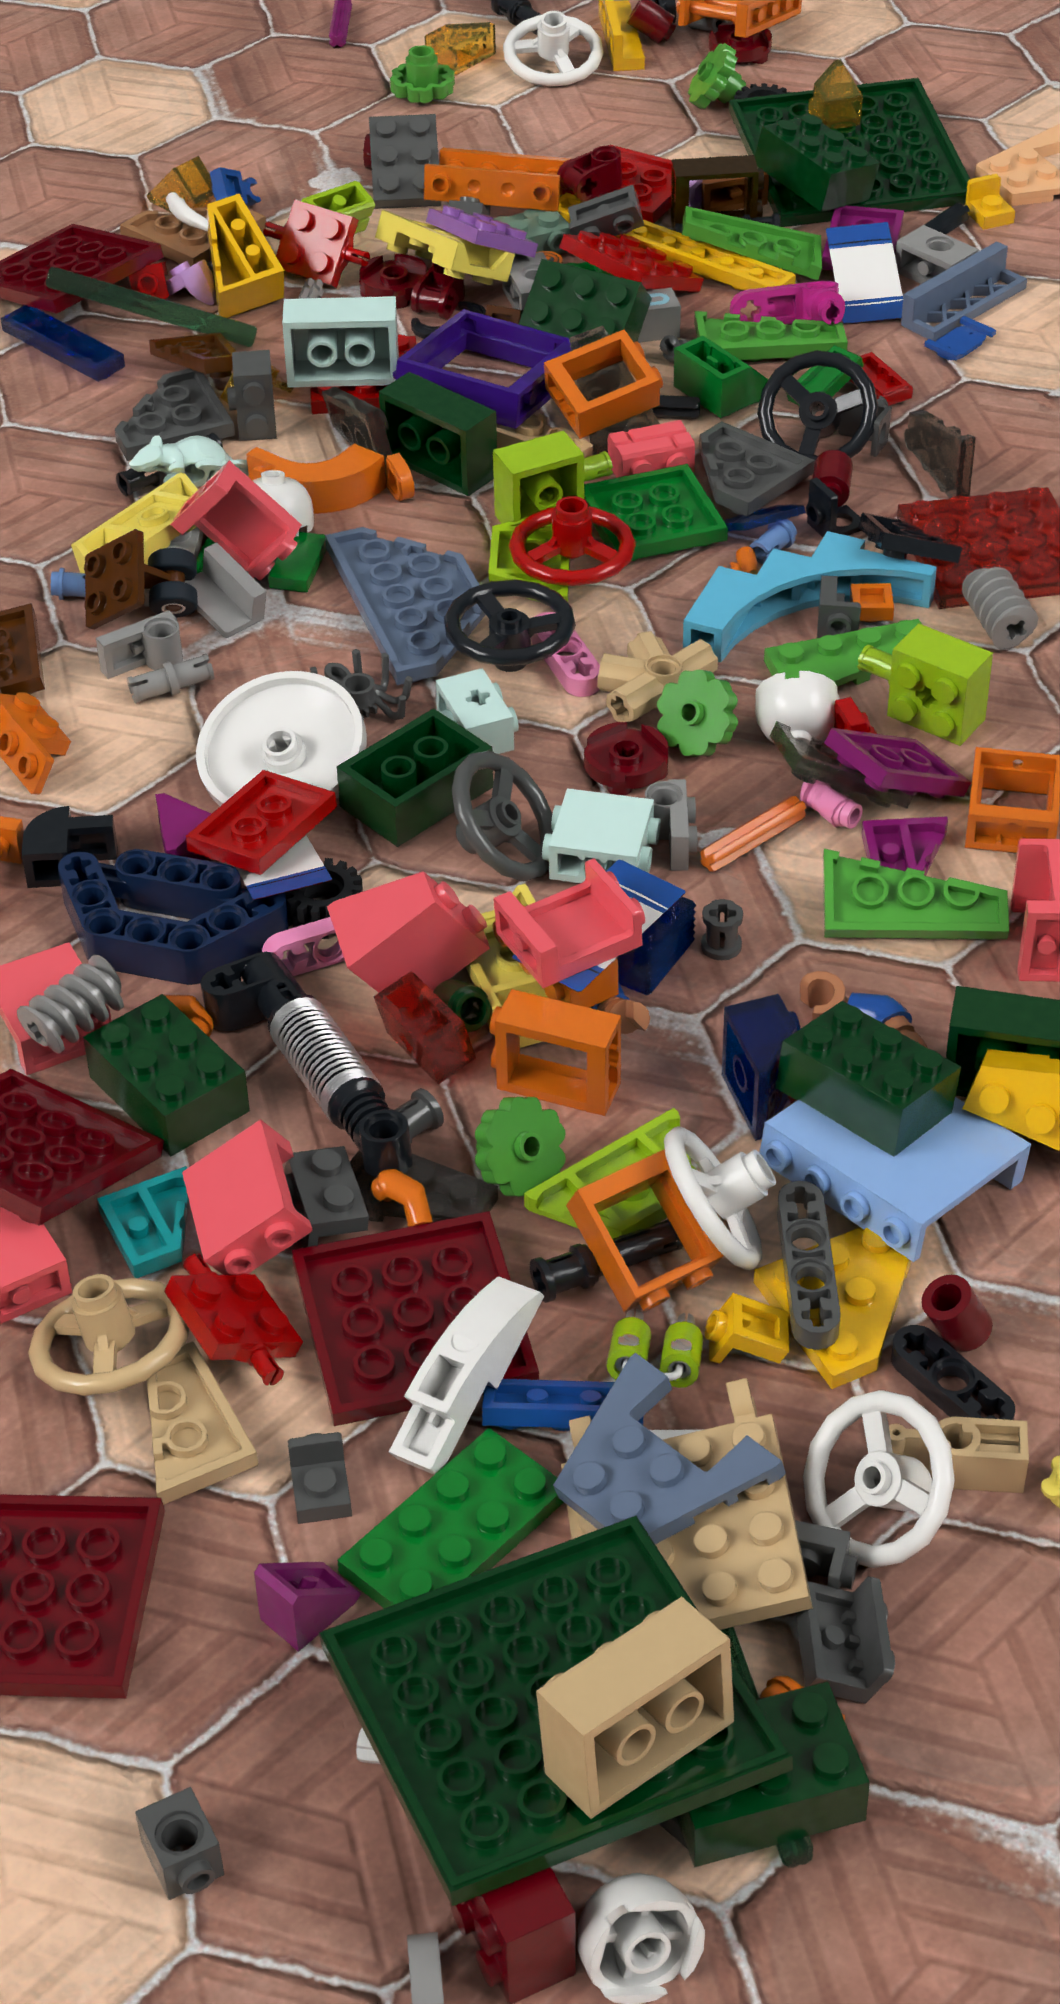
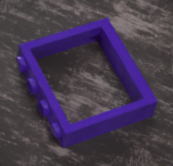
M463 309L398 358L393 378L397 380L408 372L416 374L495 410L496 424L516 429L552 398L545 388L544 362L580 348L581 341ZM465 349L531 367L527 373L510 387H504L441 368Z

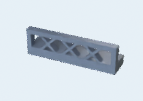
M995 242L903 294L901 326L927 339L936 341L956 327L962 326L960 318L963 316L974 319L1026 289L1027 278L1006 269L1008 246ZM998 281H1002V282H1005V283H1007V284H994V283H996V282H998ZM972 296H987L985 298H970ZM949 309H964L962 311H947ZM927 323H940V324H938V325H936L935 327H933V326H931V325H929V324H927Z

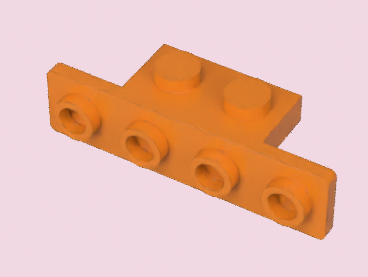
M18 692L16 695L0 693V757L31 794L40 795L54 763V759L50 754L65 756L71 740L59 728V723L51 718L40 706V701L36 697L23 692Z

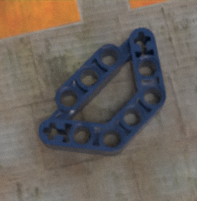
M143 849L128 850L120 854L116 859L115 865L99 863L97 858L88 852L70 853L64 856L58 864L64 905L87 960L93 955H100L110 963L116 972L195 985L201 982L202 977L208 971L216 967L262 952V947L269 937L289 929L285 893L253 900L248 889H244L241 886L239 871L227 864ZM115 898H120L126 907L191 920L185 922L119 910Z

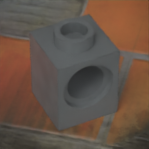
M191 1787L135 1811L141 1843L168 1900L184 1893L194 1894L207 1888L215 1879L224 1875L219 1842ZM180 1845H192L190 1849L182 1852L172 1851Z

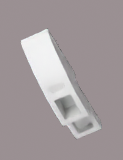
M498 1276L463 1308L434 1345L404 1395L413 1405L389 1450L391 1455L402 1462L433 1475L447 1464L486 1385L497 1389L544 1298L541 1292Z

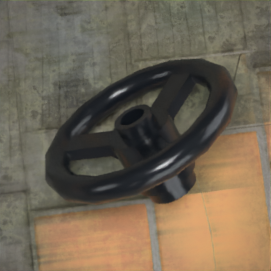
M816 350L796 355L775 369L762 389L757 415L763 439L816 460L818 456L815 455L819 439L832 435L838 429L841 420L840 414L863 405L860 427L852 439L838 449L852 458L861 452L873 434L874 422L877 419L879 406L874 384L860 365L840 353ZM815 366L836 368L849 376L858 389L832 398L824 392L810 393L793 375L802 369ZM780 388L800 405L799 416L805 427V432L799 452L786 445L775 428L772 412L775 397ZM824 410L822 415L814 416L818 411Z
M522 580L491 581L470 588L453 600L444 617L446 637L460 653L478 662L493 664L505 672L519 671L527 664L551 657L569 642L576 626L572 607L558 592L542 584ZM519 596L535 599L550 606L555 613L529 618L525 613L517 609H504L496 597ZM475 604H478L490 619L489 636L480 643L467 637L461 629L460 622L464 613ZM556 630L545 641L531 646V637L534 634Z

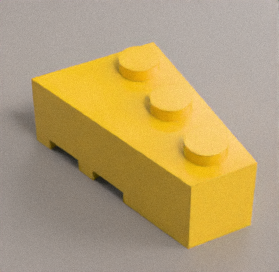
M236 194L207 204L208 236L219 319L223 320L283 299L284 269L241 195Z
M987 1049L962 1109L1060 1151V1059H1051L1050 1055Z

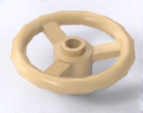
M97 1274L86 1277L78 1282L73 1289V1294L46 1314L33 1332L28 1356L37 1378L56 1391L82 1396L114 1393L146 1381L170 1364L186 1343L189 1328L165 1294V1284L140 1278L113 1280L108 1275ZM136 1298L148 1300L149 1302L129 1307L125 1299ZM169 1316L168 1332L157 1347L138 1361L116 1369L117 1352L131 1341L135 1334V1327ZM56 1335L82 1336L86 1348L94 1352L93 1374L85 1375L64 1371L54 1364L49 1353L53 1338Z

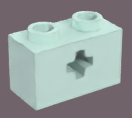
M483 668L436 680L437 711L492 746L494 753L501 754L514 750V732L519 729L516 712L513 707L506 706L499 685L496 682H491Z

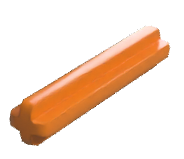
M790 796L704 847L700 851L702 866H706L710 872L718 871L804 819L806 816V804L804 801H800L797 796Z

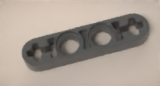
M794 1181L784 1185L779 1191L777 1209L791 1328L794 1339L800 1345L808 1349L819 1350L828 1348L838 1339L841 1315L828 1222L822 1191L810 1182ZM796 1203L804 1205V1208L807 1210L806 1218L798 1219ZM799 1238H810L815 1240L819 1246L807 1251L796 1248L792 1242ZM811 1276L824 1282V1286L819 1289L810 1290L801 1287L797 1281L803 1277ZM819 1308L820 1327L813 1326V1322L810 1320V1309Z

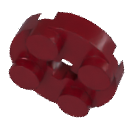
M732 21L718 25V32L714 33L711 30L709 33V51L714 52L720 43H726L736 50L737 62L765 63L772 49V33L768 28L743 38L734 36L735 25Z
M394 254V260L383 261V255L368 260V265L366 267L361 266L359 270L360 295L362 297L396 296V309L405 308L409 305L415 284L427 273L426 264L421 259L407 254Z
M615 722L594 730L587 738V746L584 748V768L587 774L596 782L607 786V790L611 794L623 796L629 794L633 789L646 787L666 778L668 775V742L662 733L651 726L641 724V730L627 729L628 722Z

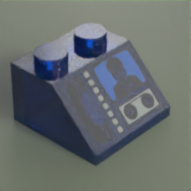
M779 994L724 1007L721 1075L755 1141L762 1139L765 1122L780 1113L790 1098L789 1095L775 1088L783 1040L801 1028L796 1013L787 1010Z

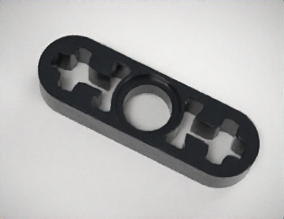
M908 1325L895 1333L891 1353L893 1367L949 1417L983 1418L980 1416L982 1412L987 1415L985 1418L997 1419L993 1416L996 1413L1000 1415L999 1419L1014 1420L1016 1409L1011 1397L934 1331L921 1325ZM906 1349H910L912 1352L908 1353ZM921 1349L924 1350V1351H925V1355H923V1354H922L921 1352H919V1351H920ZM945 1376H956L961 1378L967 1386L958 1391H951L943 1388L938 1380Z

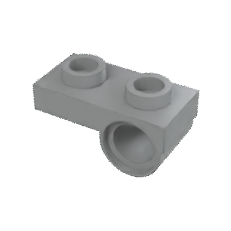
M170 610L96 638L100 670L107 679L146 664L149 668L157 670L162 668V663L170 661L173 665L183 662L179 624L177 618Z
M668 779V781L655 782L647 787L645 798L654 799V818L661 819L659 840H669L671 871L688 870L689 852H697L698 845L697 826H689V823H695L696 821L695 797H687L686 779Z

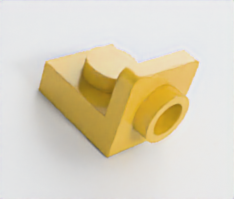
M998 174L973 178L967 182L965 205L970 209L967 213L983 230L1014 223L1015 210L1000 196L1001 177Z
M732 1293L719 1310H714L707 1320L704 1334L705 1338L709 1340V1360L720 1364L733 1348L776 1363H780L789 1353L787 1311Z

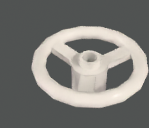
M548 11L543 15L520 22L508 33L503 44L505 62L514 74L530 83L548 87L568 86L586 79L598 68L604 54L602 40L590 25L575 17L565 16L559 11ZM538 29L537 38L520 40L527 33ZM581 35L590 44L591 53L584 64L574 69L568 57L569 42ZM538 52L542 58L552 62L555 61L560 73H545L533 70L524 65L516 54Z
M680 1126L674 1127L664 1138L665 1157L685 1203L708 1238L733 1265L745 1270L754 1269L762 1259V1247L758 1231L747 1207L766 1197L768 1189L776 1185L775 1177L769 1165L757 1150H753L748 1154L739 1152L723 1163H720L708 1146L696 1134ZM687 1155L697 1164L702 1172L691 1168ZM718 1215H719L722 1219L727 1220V1223H728V1226H729V1228H730V1231H729L728 1228L724 1225V1223L721 1221V1219L718 1217Z
M885 1390L853 1396L827 1415L810 1443L803 1474L806 1510L812 1523L842 1530L841 1526L869 1506L898 1511L913 1510L921 1515L911 1530L891 1543L873 1546L855 1541L850 1537L849 1555L858 1556V1564L870 1568L903 1563L930 1544L948 1514L955 1482L951 1446L936 1417L912 1397ZM887 1414L902 1417L918 1430L930 1454L932 1478L924 1464L918 1459L893 1453ZM862 1417L868 1454L862 1458L857 1466L855 1486L828 1505L824 1478L830 1451L842 1432Z

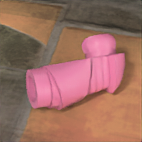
M817 771L813 778L806 777L800 791V800L804 801L806 809L812 808L816 810L834 827L853 829L859 823L863 811L862 806L833 789L835 781L829 773Z

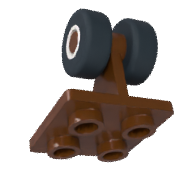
M134 529L85 556L84 607L86 610V627L94 630L143 606L145 602L144 589H150L149 608L157 615L170 610L175 617H183L192 614L197 609V590L192 585L185 583V580L190 581L197 574V559L188 550L180 548L157 550L149 556L148 565L144 564V533Z

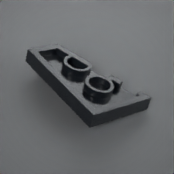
M862 512L859 528L868 536L869 541L875 543L876 548L883 550V555L905 560L907 554L959 563L962 547L956 544L943 543L944 539L925 534L922 529L900 519Z

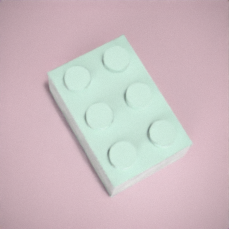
M396 296L284 299L282 326L287 388L389 385L395 381L393 372L396 370L397 359L399 358Z

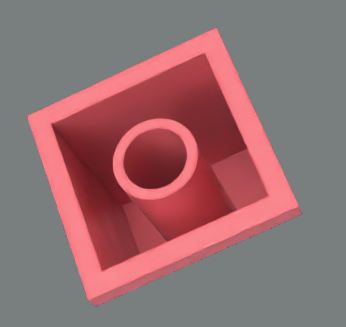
M424 871L333 901L327 906L347 968L403 1012H406L434 991L440 983L449 980L490 949L484 933L487 923L482 914L471 904L465 907L446 882L442 881L438 884Z

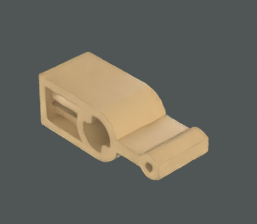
M947 1417L938 1422L951 1446L955 1478L953 1489L1010 1493L1024 1492L1029 1462L1027 1421ZM900 1424L889 1425L893 1453L918 1459L924 1464L932 1478L930 1454L918 1430L906 1429Z

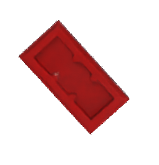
M873 352L860 355L864 364L863 370L874 384L877 400L882 396L890 406L912 398L913 386Z

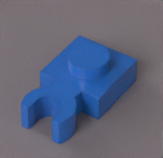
M222 167L209 172L212 181V192L216 201L240 194L247 207L261 202V198L253 195L250 187L257 184L254 178L249 177L242 180L240 171Z

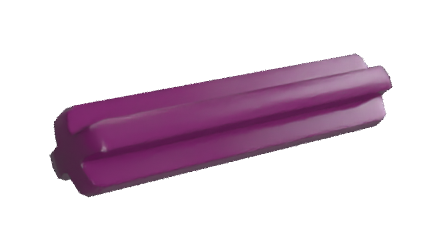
M335 0L329 30V44L332 47L338 45L342 48L346 44L352 9L351 0Z

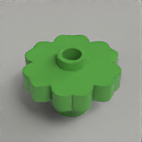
M720 43L714 52L710 51L699 65L697 74L691 80L688 90L690 103L699 109H705L711 101L714 102L716 99L722 103H729V100L734 99L738 90L741 91V88L746 86V82L742 80L741 74L735 71V65L738 60L735 56V49L726 43Z
M419 45L410 48L408 51L409 55L406 57V64H401L398 68L392 70L390 87L391 92L397 98H408V101L412 103H429L433 98L445 99L453 93L455 72L448 65H438V57L434 54L432 47Z
M699 669L683 671L679 676L678 683H667L664 686L662 695L657 701V708L663 714L658 721L657 728L666 738L668 746L679 747L680 752L684 756L699 757L711 756L715 752L717 744H727L730 742L732 732L738 726V719L733 714L738 699L732 691L730 683L725 680L715 679L711 671Z
M505 1097L501 1100L499 1109L486 1110L482 1115L481 1123L475 1130V1139L477 1141L475 1164L481 1171L483 1180L487 1184H498L505 1196L520 1197L524 1196V1193L560 1173V1169L565 1164L566 1157L559 1145L565 1139L566 1133L562 1124L559 1123L557 1112L552 1109H542L541 1103L536 1097Z

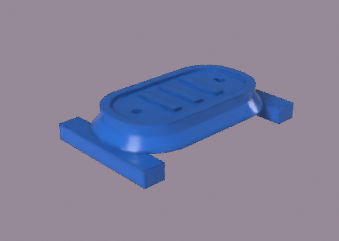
M963 316L960 318V324L965 326L956 327L936 341L926 340L924 347L937 352L942 358L957 361L981 346L986 335L989 337L996 335V330Z

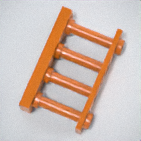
M678 0L676 11L679 15L678 25L686 26L705 17L733 21L735 25L734 36L747 38L801 14L802 0Z
M442 147L439 150V165H424V200L449 202V200L459 201L460 197H474L479 199L480 203L484 205L558 211L559 195H562L563 188L560 187V175H557L560 166L571 158Z

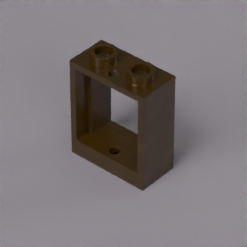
M755 156L672 159V230L675 231V223L683 224L686 206L689 207V185L691 180L745 177L743 210L712 212L739 218L744 216V214H749L751 218L763 217L762 200L758 199V190L764 189L763 168L757 167Z

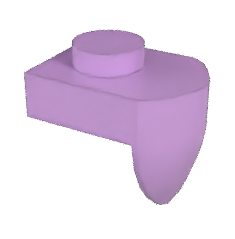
M205 259L190 266L188 261H185L169 271L172 275V278L166 281L169 296L186 287L201 302L208 305L215 303L216 289L214 277Z

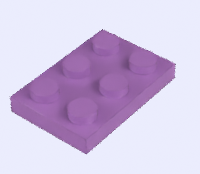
M447 205L443 206L442 211L429 208L426 222L477 245L535 258L538 243L526 239L527 232L510 227L507 223L493 220V217L473 212V215L464 213V210Z

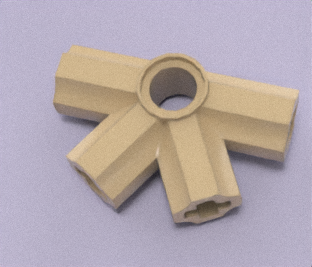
M652 631L641 632L637 634L633 641L627 644L628 657L603 654L598 673L597 688L610 692L607 694L606 706L613 714L614 720L618 722H633L652 709H658L657 701L667 683H678L679 676L683 671L699 669L711 672L716 671L718 668V657L714 654L711 645L701 639L670 655L661 638L656 637Z

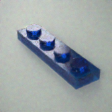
M24 305L1 318L2 331L98 382L109 378L111 374L125 367L123 353L37 308Z

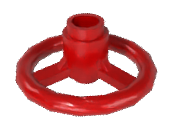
M577 496L561 498L557 501L556 507L547 508L529 515L515 527L509 542V550L513 562L529 577L548 584L572 587L596 584L616 576L631 562L636 546L632 531L626 523L615 514L596 507H589L586 500ZM592 523L607 528L617 536L620 544L618 551L592 537ZM552 524V538L526 552L525 543L527 538L537 529ZM558 554L569 559L579 558L587 554L603 562V564L593 568L580 570L554 569L542 563Z

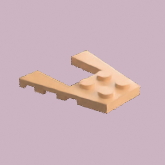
M1060 124L977 163L975 177L998 174L1001 177L1000 196L1010 206L1053 201L1054 195L1060 194V170L1044 157L1060 153Z

